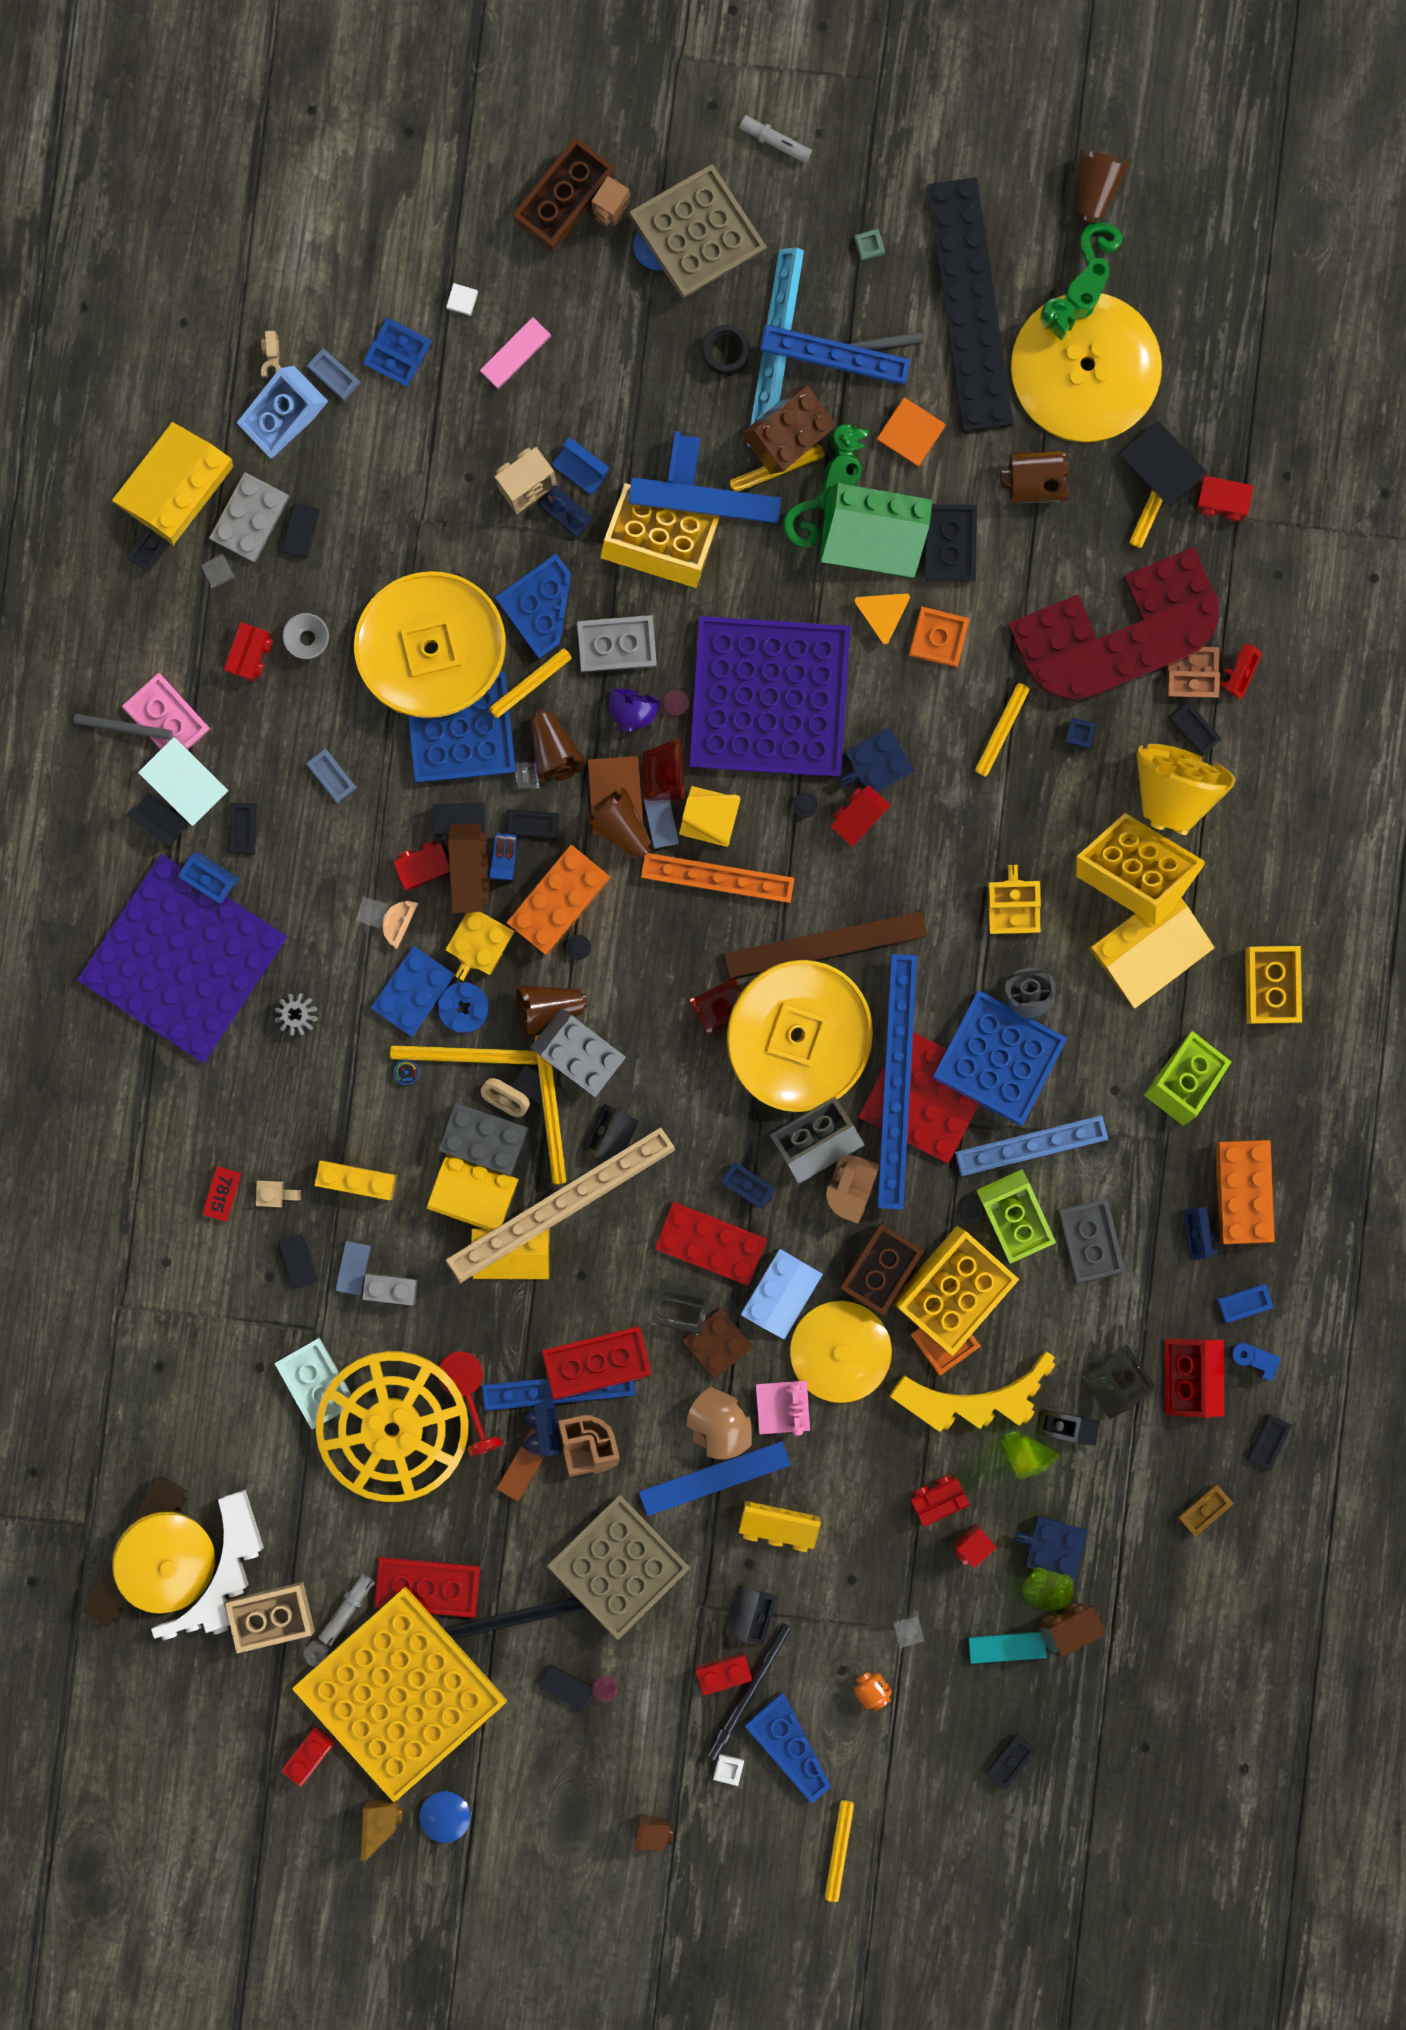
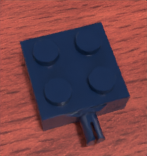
M890 727L845 752L853 772L840 778L845 788L858 780L864 788L869 785L879 793L915 770Z
M1037 1515L1032 1533L1027 1535L1016 1531L1014 1534L1016 1537L1013 1538V1542L1027 1545L1028 1551L1024 1562L1026 1567L1075 1580L1088 1530Z

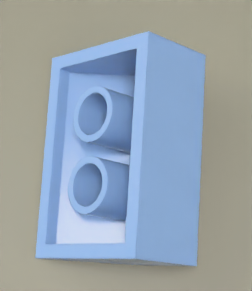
M779 1248L742 1310L741 1315L785 1339L823 1274Z

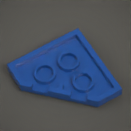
M554 554L495 597L539 660L557 648L561 642L571 573L557 554Z

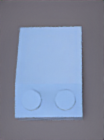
M295 366L280 368L241 416L237 424L270 458H273L314 420L328 401Z

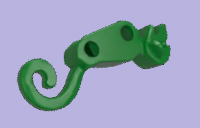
M1096 222L1084 229L1079 242L1081 253L1086 262V269L1069 285L1064 299L1054 298L1048 300L1041 311V323L1045 329L1051 328V331L1060 341L1065 338L1068 331L1072 330L1076 319H1085L1092 314L1109 276L1108 263L1103 258L1095 257L1090 244L1092 235L1103 233L1111 237L1112 241H1107L1103 236H1100L1096 241L1097 247L1108 253L1119 249L1123 239L1122 234L1118 228L1109 223Z
M842 424L830 431L828 439L835 451V455L826 464L819 494L812 501L802 502L790 508L783 520L784 533L794 545L808 548L813 546L819 538L817 527L810 521H801L798 525L799 529L808 532L806 539L796 534L793 523L799 514L817 508L819 511L825 512L828 487L838 483L851 486L856 485L861 477L862 466L853 452L865 447L864 444L858 443V440L866 438L869 434V429H860L856 426L852 427L851 424ZM847 465L852 468L851 476L846 472Z

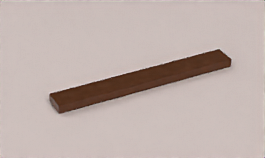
M917 912L725 953L729 977L733 978L762 972L777 964L788 961H814L927 937L923 913Z

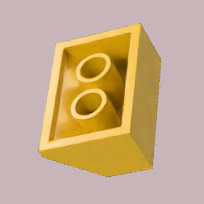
M447 1154L439 1171L427 1209L493 1231L503 1224L519 1179Z
M473 1228L472 1243L492 1231L483 1228ZM550 1228L473 1275V1279H549Z
M745 1501L739 1533L743 1534V1538L747 1540L758 1541V1538L768 1539V1544L782 1547L783 1543L793 1545L792 1549L807 1552L808 1548L814 1549L821 1521L819 1516Z

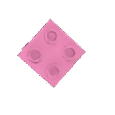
M807 1381L756 1384L759 1434L793 1432V1435H802L803 1431H810Z

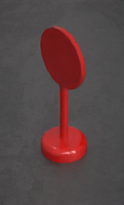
M462 1351L451 1353L444 1358L439 1367L452 1378L462 1397L465 1396L480 1439L479 1442L469 1447L470 1457L479 1456L502 1447L503 1442L500 1437L486 1439L471 1396L482 1382L483 1370L480 1362L470 1353ZM438 1378L443 1390L452 1395L445 1384Z

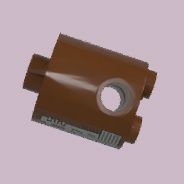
M1011 452L1009 467L1000 469L1001 488H1009L1011 503L1067 501L1068 485H1066L1065 477H1069V463L1066 462V452Z

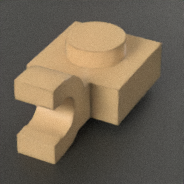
M265 331V339L261 340L263 355L267 354L268 361L261 368L262 378H268L267 372L269 368H275L276 373L281 368L279 365L278 335L275 331Z
M257 1181L256 1206L283 1207V1200H301V1190L283 1189L284 1182Z

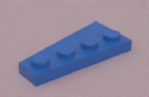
M781 1692L749 1720L745 1727L807 1799L813 1803L831 1785L784 1692Z

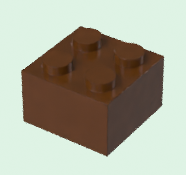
M1078 1601L1065 1606V1611L1059 1615L1052 1613L1042 1618L1043 1623L1037 1625L1049 1652L1060 1657H1064L1107 1634L1094 1606L1084 1603L1079 1604Z

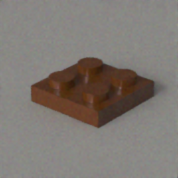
M722 1308L717 1310L682 1340L714 1379L754 1347Z

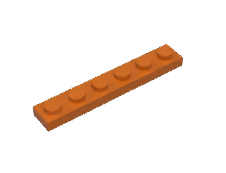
M647 853L644 857L641 874L643 879L791 903L795 879Z

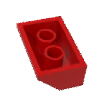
M1164 1339L1165 1415L1202 1418L1224 1416V1340Z

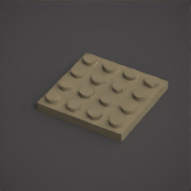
M713 164L631 210L628 214L682 299L756 257L767 248Z
M618 1495L546 1566L616 1640H619L690 1569L621 1495Z

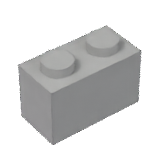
M367 1273L365 1274L362 1300L415 1305L418 1279Z

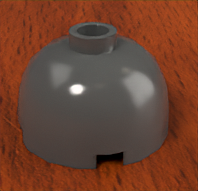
M1024 968L1014 972V977L1007 980L1005 985V996L1009 1007L1016 1014L1024 1018L1043 1016L1055 1003L1056 983L1050 974L1048 976L1042 973V969Z

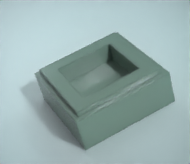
M879 229L854 236L861 262L885 255L886 252Z

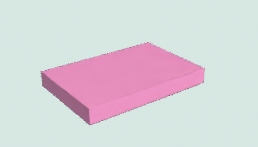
M160 673L154 676L122 705L123 709L137 724L172 730V738L175 737L187 750L210 730L207 724ZM150 737L160 749L170 741Z

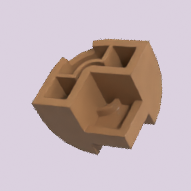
M850 1155L838 1160L826 1194L828 1204L835 1214L849 1221L859 1223L865 1212L868 1199L871 1197L880 1170V1164Z
M709 1387L694 1401L687 1417L686 1427L693 1429V1442L707 1448V1457L714 1459L733 1458L752 1446L750 1417H745L743 1411L737 1405L739 1400L713 1387Z
M585 1415L558 1421L559 1439L569 1477L591 1472L597 1474L618 1465L620 1457L615 1436L611 1427L603 1420L595 1418L593 1415Z

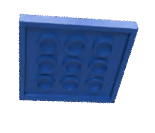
M500 672L491 688L478 701L464 710L437 718L408 716L415 783L516 773L510 709L499 718H495L489 711V708L508 693L506 672Z
M978 990L932 1079L1022 1127L1067 1038L1031 1018L1019 1016L1009 1006Z

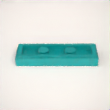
M1040 1632L968 1637L971 1664L1047 1658L1046 1643Z

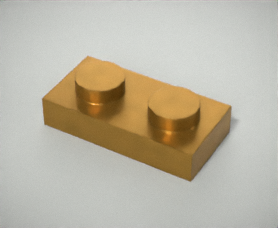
M1215 1483L1183 1511L1178 1518L1196 1537L1234 1503Z

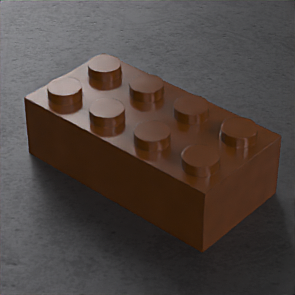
M575 136L513 213L514 223L554 253L592 206V200L607 176L612 179L616 176L615 167Z

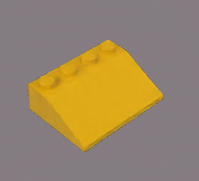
M172 422L112 499V502L174 545L232 470V459L209 442Z
M625 483L604 539L601 559L697 588L720 516L628 504L631 485Z
M1125 813L1077 856L1076 876L1156 926L1173 910L1205 865V861Z
M1181 898L1173 910L1156 926L1135 913L1088 949L1135 1009L1215 947Z
M956 1226L900 1290L892 1304L953 1356L1019 1279L970 1234Z

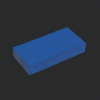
M1265 1283L1217 1299L1224 1323L1274 1308Z

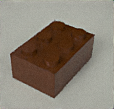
M805 385L794 388L746 429L742 435L771 475L784 472L835 428L836 425L810 387Z
M481 824L451 825L448 846L453 913L483 912L484 903H489L490 883L489 880H485L487 879L488 856H483L486 855L487 833L482 832Z
M879 1223L841 1283L840 1289L884 1316L924 1250Z

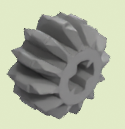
M301 993L298 994L296 1002L293 994H288L290 1003L281 999L279 1002L284 1006V1009L275 1008V1012L282 1013V1016L277 1017L275 1021L277 1023L285 1022L280 1030L285 1031L290 1026L289 1035L294 1036L296 1028L301 1036L304 1035L303 1026L312 1030L313 1026L308 1023L309 1020H318L317 1017L310 1016V1013L318 1010L317 1007L308 1008L312 1003V999L308 998L303 1002L304 996ZM293 1009L297 1011L301 1009L302 1013L300 1015H302V1018L300 1020L291 1019L290 1016H293L291 1014Z

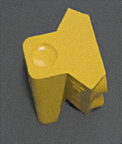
M691 786L679 835L728 847L740 803V796L735 794L725 795Z

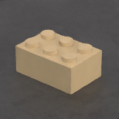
M537 447L532 450L527 448L517 456V461L511 465L506 463L497 470L498 474L495 476L499 491L516 514L552 490L554 486H557L554 470Z
M303 1582L229 1599L225 1603L237 1653L311 1636L315 1632Z

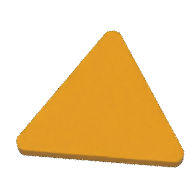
M894 594L857 597L854 602L881 642L888 644L910 599V595Z

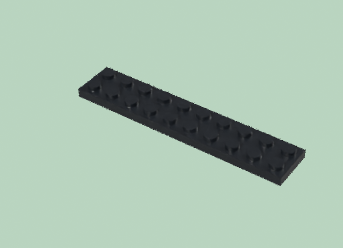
M977 177L927 184L963 433L1013 426L1012 408Z

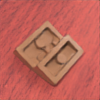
M1203 647L1198 653L1188 659L1168 666V696L1219 698V647Z

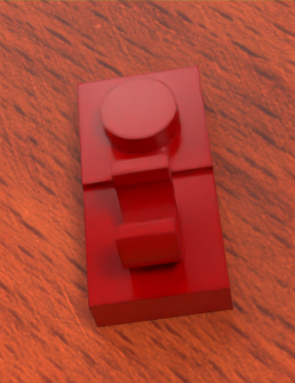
M1245 643L1243 649L1237 654L1235 670L1233 671L1229 668L1224 670L1227 675L1231 676L1228 682L1220 681V686L1234 697L1242 699L1262 653L1254 645Z

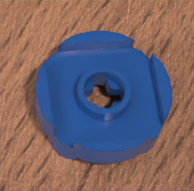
M471 983L451 985L443 992L438 1002L439 1015L442 1022L456 1032L469 1033L479 1029L485 1023L489 1012V1001L486 994L479 987ZM460 1001L470 1003L471 1006L468 1008V1014L458 1013L457 1009L459 1008L458 1003Z

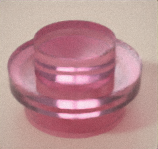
M673 690L665 696L664 707L669 714L678 716L687 711L689 699L684 692Z
M609 1676L599 1677L593 1685L594 1696L602 1702L612 1700L618 1691L616 1681Z

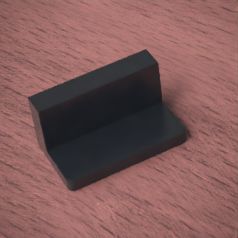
M147 794L137 808L132 807L127 813V816L168 847L173 845L188 825L185 820L151 794Z
M604 1104L583 1150L605 1161L609 1160L628 1147L639 1120Z
M739 1585L726 1634L746 1643L763 1645L777 1596Z

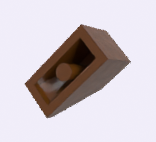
M641 1814L634 1849L665 1850L666 1843H672L674 1829L670 1828V1820Z

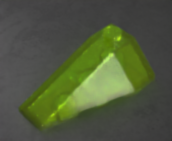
M1020 1431L1008 1433L1005 1435L1006 1439L1000 1440L1008 1468L1017 1479L1042 1473L1049 1468L1050 1464L1055 1463L1054 1460L1060 1458L1056 1450L1025 1433L1020 1434Z

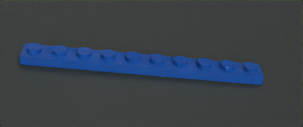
M891 954L877 1208L903 1209L917 955Z

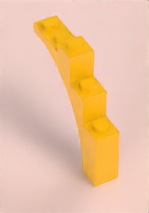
M1044 1350L1032 1369L1020 1379L1005 1387L983 1394L954 1395L942 1393L924 1387L903 1375L889 1396L939 1432L943 1428L948 1430L955 1420V1417L952 1416L954 1412L979 1429L983 1425L987 1427L995 1416L992 1413L994 1409L1020 1426L1022 1422L1026 1424L1033 1416L1034 1411L1032 1408L1034 1404L1028 1401L1027 1397L1029 1395L1033 1397L1041 1386L1038 1381L1043 1374L1048 1376L1055 1366V1363H1053L1055 1357Z

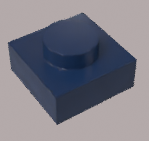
M1071 718L1065 743L1090 749L1096 723Z

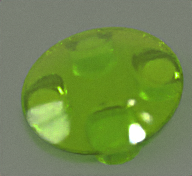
M1043 1568L1034 1569L1032 1575L1023 1584V1594L1026 1600L1031 1605L1043 1610L1061 1609L1071 1602L1074 1595L1072 1579L1069 1575L1046 1571Z

